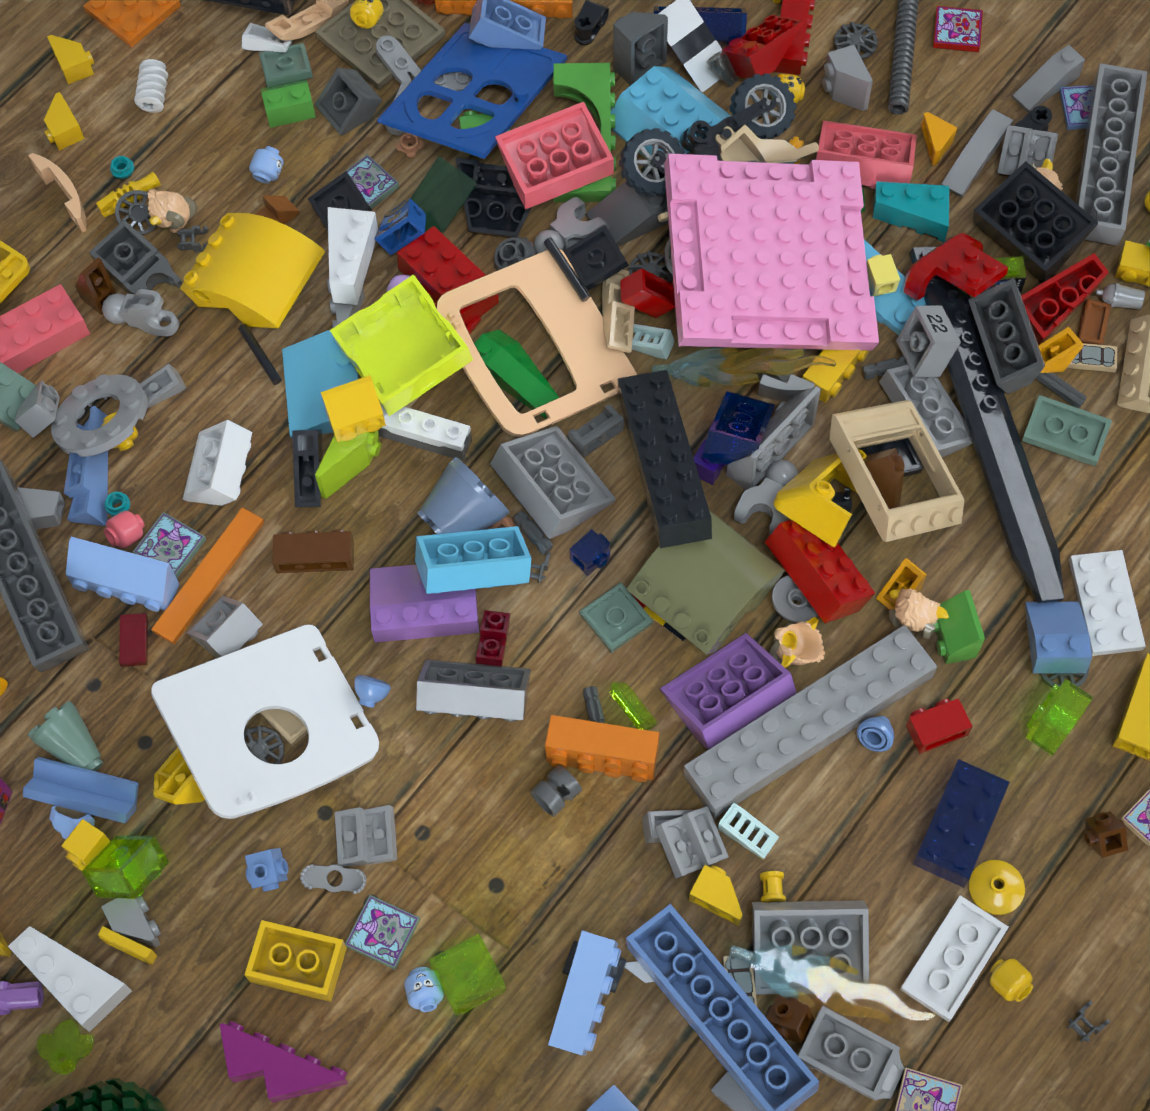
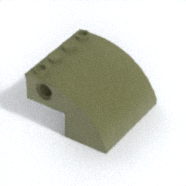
M711 511L712 539L660 548L659 546L626 589L706 655L719 650L746 612L756 611L785 571L784 568Z

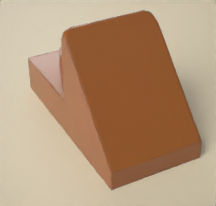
M268 195L263 196L265 207L255 213V215L273 219L284 225L300 214L299 210L285 196Z

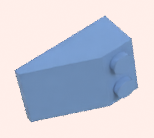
M477 0L472 9L469 39L493 48L541 50L544 42L546 17L510 0Z
M1025 602L1032 672L1087 673L1092 659L1089 632L1079 602Z

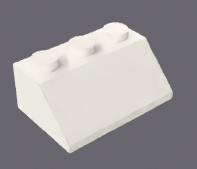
M229 420L199 432L183 500L221 506L237 500L241 490V478L246 469L247 453L251 448L252 432Z

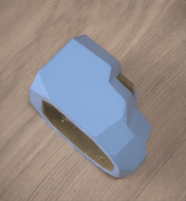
M56 805L51 807L49 820L52 822L54 829L61 833L62 838L65 840L81 819L94 826L95 820L90 814Z

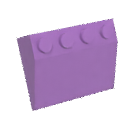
M417 565L370 569L371 631L375 643L479 633L476 589L426 594Z
M747 633L660 688L661 693L694 737L707 750L797 694L791 673Z

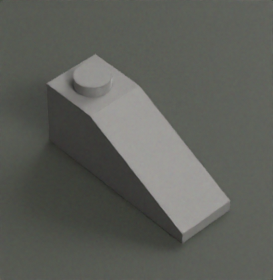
M1070 45L1066 46L1053 55L1013 95L1012 99L1029 113L1033 108L1059 92L1060 87H1066L1079 78L1085 59Z

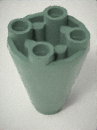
M70 701L66 702L59 709L57 707L51 709L44 716L46 721L42 725H37L28 733V736L37 746L65 764L97 771L104 763L100 759L101 754L77 708Z

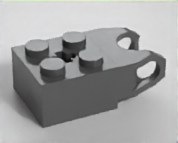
M125 220L89 252L93 261L98 257L102 260L108 276L127 294H135L139 289L152 290L155 285L163 282L178 288L183 284L181 279L173 272L168 260Z

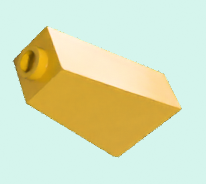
M1147 653L1141 662L1112 746L1150 761V654Z

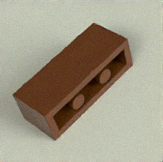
M337 529L332 532L323 533L312 530L298 534L289 531L274 534L272 564L276 573L354 570V541L351 531Z

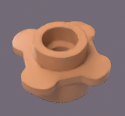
M410 133L402 135L400 142L396 144V150L404 152L408 158L415 157L416 152L424 147V142L418 140L416 135Z

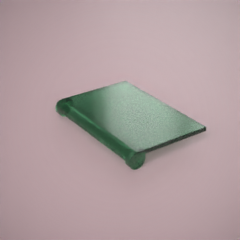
M439 155L410 199L426 214L425 232L435 226L443 234L477 185V182Z

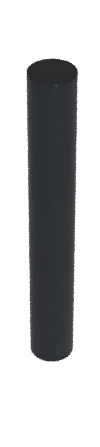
M552 237L547 238L543 242L581 301H587L591 296Z
M247 324L240 325L238 328L239 332L273 385L279 384L282 381L281 377Z

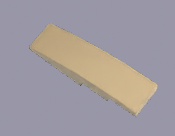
M621 270L603 281V324L607 347L630 353L632 352L635 307L621 302L620 280L629 276V271Z

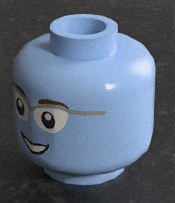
M266 146L265 149H257L249 165L254 179L269 184L271 181H276L279 178L284 161L278 155L279 151L277 149Z
M419 967L412 970L405 979L404 988L408 1003L412 1008L419 1009L422 1012H430L443 1000L444 990L440 976L436 971L428 967Z

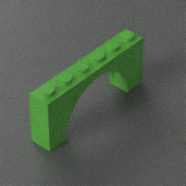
M554 63V96L569 98L579 103L584 102L586 107L595 116L610 152L611 150H616V137L611 135V129H615V114H611V107H615V93H610V87H615V72H610V63ZM613 157L614 171H616V157ZM610 175L555 197L554 202H567L574 197L580 198L583 202H600L616 189V178H611Z

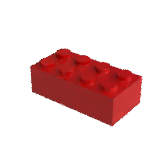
M435 226L397 252L398 270L404 275L412 276L414 274L436 304L446 292L486 276ZM499 293L462 308L459 312L465 327L476 316L481 317L499 303Z
M793 520L781 522L765 541L766 545L825 624L859 612L875 594L868 581L862 576L853 564V561L846 555L838 543L835 547H832Z

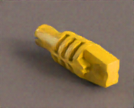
M154 172L136 182L129 181L127 186L126 184L122 185V189L118 187L116 192L111 191L107 196L96 203L98 210L103 217L115 213L118 200L125 193L134 190L149 192V189L161 186L160 181ZM134 195L126 198V200L134 204ZM137 195V200H142L143 196ZM121 203L120 208H123V209H124L125 206H126L127 208H128L129 206H127V205L124 204V203Z

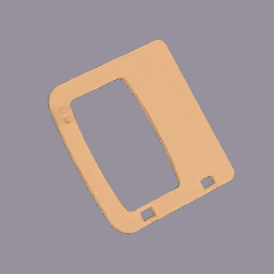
M560 249V251H561L562 254L564 255L565 259L567 260V262L569 263V265L571 266V268H572L573 271L575 272V270H574L573 266L571 265L570 261L568 260L567 256H566L565 253ZM548 250L448 291L437 302L438 312L450 322L468 346L473 361L463 367L465 373L501 428L512 436L523 437L530 435L543 427L557 423L599 404L614 395H619L618 378L637 375L623 351L607 347L603 316L591 297L585 302L581 301ZM509 288L518 289L530 304L562 356L576 387L574 392L524 414L516 411L494 380L477 351L459 312L464 307ZM612 383L615 389L604 393L601 387ZM545 412L548 419L537 423L534 417Z

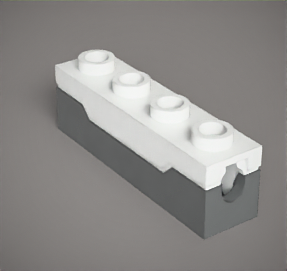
M381 406L386 426L377 430L379 432L378 436L447 457H457L464 461L472 442L469 425L403 407L389 417Z

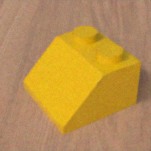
M370 375L321 392L326 414L337 442L349 441L357 435L375 432L381 427L386 426L383 411Z

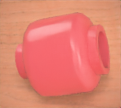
M127 510L122 511L107 520L106 528L104 529L105 537L112 546L122 549L127 548L142 539L144 522L138 514L134 515Z

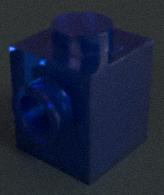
M591 529L569 549L570 560L589 576L597 568H603L610 560V542L603 534L600 533L598 535Z

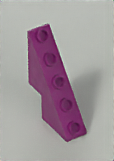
M229 1021L227 1025L224 1023L220 1024L229 1079L236 1083L264 1076L268 1099L272 1103L348 1084L345 1078L347 1072L340 1068L331 1066L330 1070L320 1066L321 1061L307 1054L304 1058H301L294 1054L295 1049L280 1043L279 1047H276L269 1043L270 1038L260 1033L254 1032L253 1036L243 1032V1026L233 1021Z

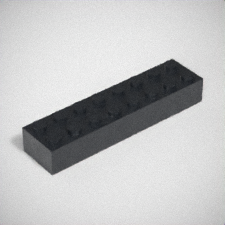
M662 370L618 378L619 400L660 548L712 539V518L668 371Z

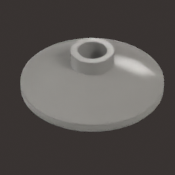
M789 575L781 578L776 583L772 591V603L775 610L783 618L799 623L818 616ZM797 600L801 605L794 604L792 601Z

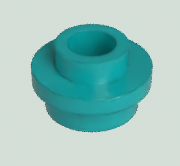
M117 156L111 162L110 171L114 177L125 179L134 172V164L126 156Z
M122 492L110 493L104 503L107 513L111 516H115L122 511H129L131 506L130 499ZM122 503L121 506L114 508L115 504Z

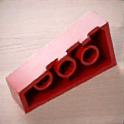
M1095 253L1021 295L1038 345L1045 342L1101 285L1109 273Z

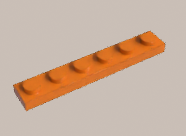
M435 0L436 13L472 15V9L477 0ZM510 0L545 17H573V0Z

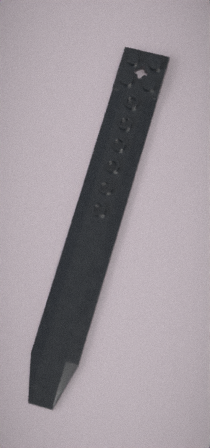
M913 247L909 252L912 264L936 247ZM935 275L926 287L924 300L926 306L943 307L961 341L947 368L1011 557L1038 603L1062 601L1064 599L1059 549L1004 391L996 383L969 303L971 297L968 293L940 276Z

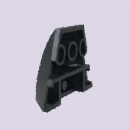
M455 158L469 232L518 237L532 207L525 209L507 167L480 163L479 160Z

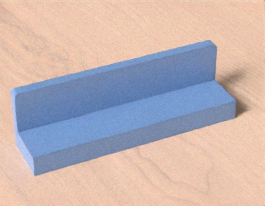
M37 757L34 760L33 778L23 787V797L126 823L136 811L139 784L135 781Z

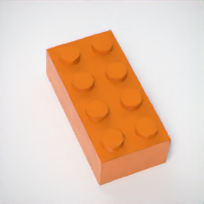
M551 715L545 744L546 760L552 767L560 765L566 769L568 766L578 768L583 773L599 771L605 772L606 776L613 778L623 775L631 777L634 781L647 782V780H654L660 732Z

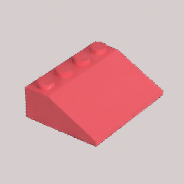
M584 102L495 136L514 187L525 209L614 174V158Z
M823 120L816 160L859 162L861 185L871 189H875L876 181L910 183L914 166L917 135Z

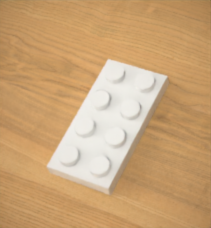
M1117 550L1070 556V568L1078 602L1089 632L1092 656L1144 650L1146 645L1123 551Z
M959 896L900 990L947 1022H950L1009 927L967 899Z

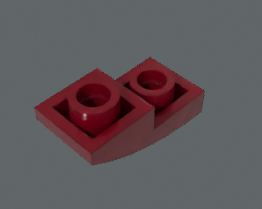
M484 610L476 664L502 667L509 631L510 613Z

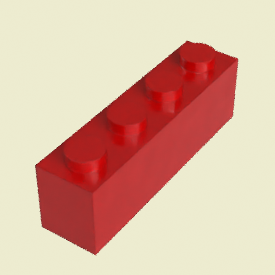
M815 0L782 1L780 17L802 21L803 25L778 67L773 72L800 75L801 66H806L808 52H804V47L809 48L811 35L806 33V30L812 28L813 15H809V10L814 11Z

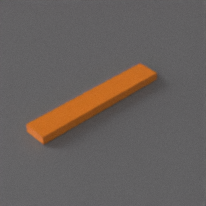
M243 507L155 623L151 629L153 633L173 645L176 644L263 526L264 520Z

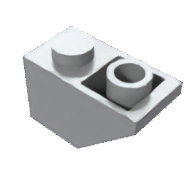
M41 380L17 409L15 422L34 438L55 421L60 398L58 392Z
M131 890L101 906L114 932L135 942L152 947L161 945L157 936L161 935V932L154 919L149 921L145 913L149 911V907L143 896L137 897Z

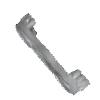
M337 864L330 866L308 865L302 870L303 872H301L300 877L301 883L304 884V887H308V889L322 888L330 892L342 890L351 891L353 894L360 893L367 882L363 871L344 868ZM333 870L339 871L342 874L343 880L339 886H332L328 882V874Z

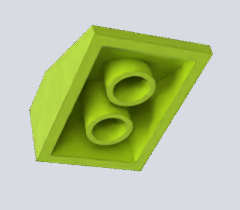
M378 431L357 435L349 441L337 442L335 436L333 437L315 474L322 498H329L368 467L373 457L378 456L381 450Z

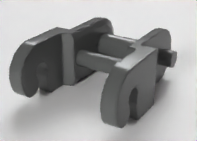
M197 225L192 226V229L177 231V235L181 237V242L177 244V248L183 251L194 250V252H203L207 243H203V247H201L200 243H195L194 237L208 233V227L203 226V229H201ZM186 237H191V242H186Z
M547 552L545 563H542V565L531 564V568L540 569L539 574L530 572V578L538 579L539 584H541L542 579L545 580L543 574L544 570L548 571L551 553Z
M1091 1000L1076 1013L1079 1016L1074 1021L1070 1019L1068 1021L1070 1025L1067 1028L1070 1029L1072 1027L1082 1037L1081 1043L1084 1040L1089 1042L1090 1038L1088 1036L1093 1032L1097 1035L1111 1022L1107 1019L1100 1027H1093L1084 1017V1011L1093 1004ZM1080 1019L1090 1029L1087 1034L1077 1024Z

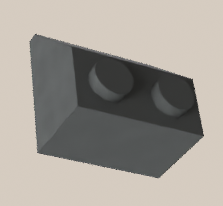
M337 67L314 105L340 135H345L371 119L382 99L357 70Z

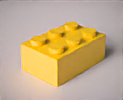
M261 920L245 976L251 983L331 1002L347 946L342 939Z

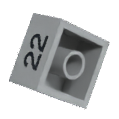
M916 306L896 340L914 377H940L961 343L942 306Z

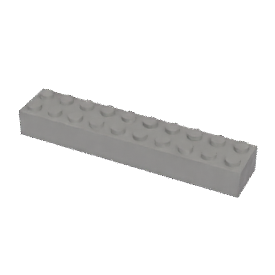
M902 626L684 765L683 776L705 807L708 806L713 819L728 811L733 803L738 804L859 726L864 720L878 714L932 679L937 665L906 626Z

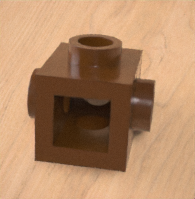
M1111 811L1101 812L1085 819L1086 830L1083 832L1085 842L1089 847L1092 846L1102 858L1128 851L1126 826Z
M777 996L773 1005L768 1007L765 1016L785 1041L788 1039L800 1044L804 1043L814 1022L808 1005L802 1004V1002L792 997L786 999Z

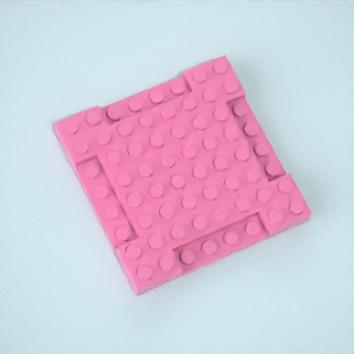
M668 154L664 162L679 346L873 351L879 343L874 296H870L861 219V209L864 207L859 162L812 160L809 165L717 161V156Z

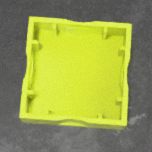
M414 274L386 292L374 304L359 310L330 330L336 343L360 377L371 376L379 402L389 417L473 361L468 346L450 322L438 312L432 298Z

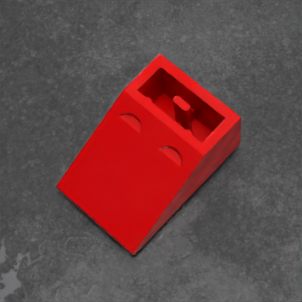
M770 15L758 26L748 29L747 33L742 37L732 40L727 47L722 49L730 75L747 79L755 74H770L775 71L802 27V21Z

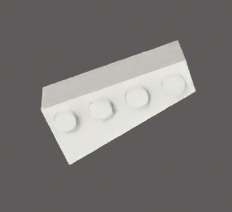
M328 207L329 283L334 303L358 304L375 246V236L378 232L375 212Z
M30 926L8 946L79 1024L89 1032L132 992L123 982Z

